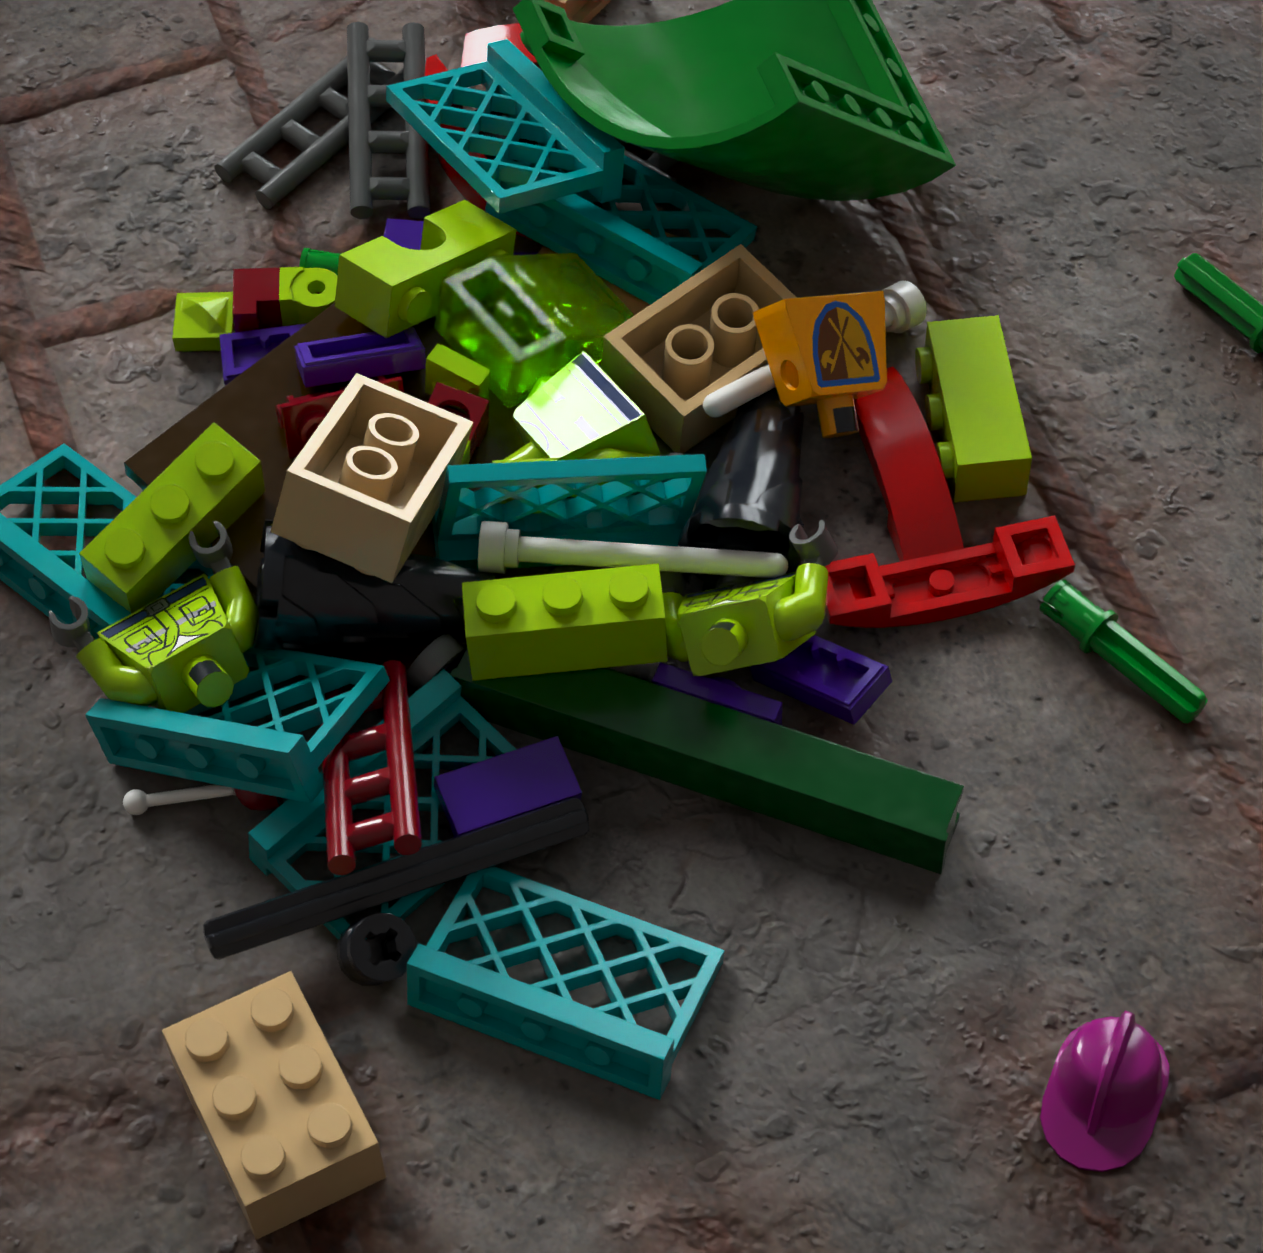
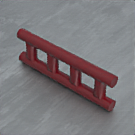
M390 660L383 664L390 681L363 712V714L383 708L384 723L348 735L346 733L322 762L328 868L336 875H347L355 869L356 851L394 840L395 850L402 855L415 854L422 846L406 669L400 661ZM343 686L324 695L326 700L346 692ZM386 751L388 767L350 778L349 762ZM390 795L391 812L353 823L352 806Z

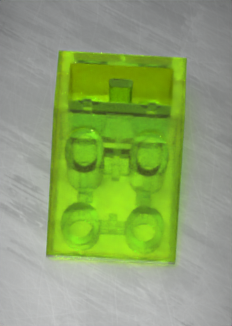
M576 253L492 256L444 279L435 329L457 353L489 369V388L509 409L526 400L539 378L554 376L583 351L595 363L602 361L603 337L633 317L634 314Z

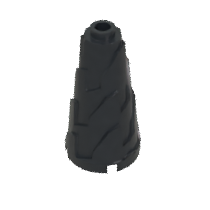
M776 387L738 407L732 427L706 475L692 514L680 532L678 546L780 553L788 561V570L786 572L788 574L796 572L797 567L803 564L789 539V534L797 524H801L804 528L800 518L802 479L799 476L804 415L801 412L800 406L786 407L780 402ZM683 572L685 580L690 584L692 573ZM693 573L704 582L702 591L715 589L717 581L721 576Z
M265 519L260 552H264V558L261 559L257 576L255 603L259 612V620L254 639V648L275 650L281 648H316L336 644L397 642L400 638H433L443 634L465 633L462 583L494 580L495 575L494 573L460 567L439 558L411 553L393 583H390L376 576L361 573L350 565L314 550L304 549L293 541L271 533L274 520Z

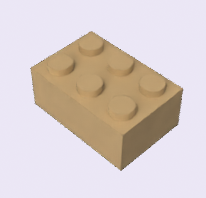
M740 244L603 337L601 369L645 414L650 428L674 452L683 454L735 418L738 407L720 417L708 416L703 409L705 397L768 364L754 321L753 312L783 299L797 297Z
M356 373L287 470L271 533L293 541L304 549L314 550L350 565L361 573L376 576L393 583L438 510L447 466L461 464L474 422Z
M292 971L162 1029L175 1070L256 1240L386 1178L379 1143Z

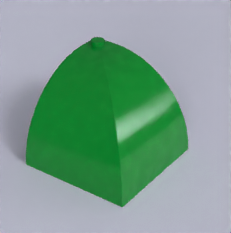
M522 0L512 8L522 29L520 37L524 46L535 57L545 77L558 95L580 117L597 129L622 141L770 192L805 199L831 201L875 199L902 193L928 183L956 166L872 0H732L688 16L667 21L623 26L575 22L569 20L564 8L544 0Z

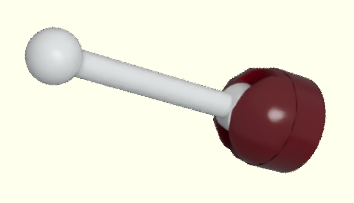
M208 785L146 794L140 789H133L124 796L123 806L129 814L141 815L148 807L236 795L245 807L251 810L267 811L280 807L284 803V798L220 785Z

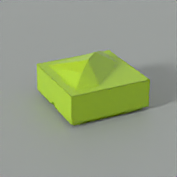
M233 292L177 293L172 336L175 351H221L219 335L235 333L232 315Z
M437 343L426 358L425 393L431 395L436 383L439 382L489 400V369ZM452 406L455 409L467 414L462 408Z

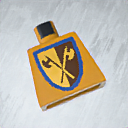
M873 291L788 298L754 311V321L780 402L786 407L817 404L822 438L839 437L859 432L854 399L882 391L887 383L884 292Z

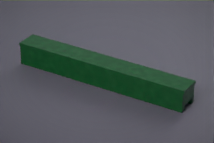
M466 649L457 668H453L450 673L462 686L461 697L488 722L541 740L558 736L562 747L942 874L946 852L960 818L957 808L963 794V785L608 668L472 681L468 649Z

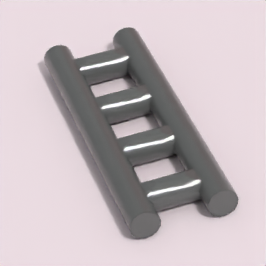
M353 22L347 26L350 213L357 219H366L373 214V200H407L408 215L414 219H423L430 215L428 142L406 120L405 131H371V108L393 107L386 101V86L388 85H370V62L403 63L404 81L424 77V27L419 23L411 22L403 26L402 40H369L368 26L362 22ZM419 99L416 101L426 102V99ZM372 153L406 154L407 178L372 177Z
M347 56L215 165V171L224 182L230 183L244 171L264 184L255 192V195L263 207L271 209L349 143L348 98L340 94L339 91L348 85ZM370 62L371 84L392 85L404 82L403 68L396 74L378 62ZM320 107L341 120L322 137L301 125L304 120ZM371 108V124L390 108ZM283 139L302 151V153L285 168L280 169L263 158L262 155Z

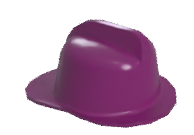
M1124 1011L1120 1017L1110 1016L1094 1019L1073 1030L1060 1047L1042 1099L1040 1121L1048 1144L1061 1159L1078 1169L1105 1172L1124 1167L1142 1153L1152 1135L1168 1086L1170 1066L1163 1047L1149 1032L1136 1023L1133 1013Z

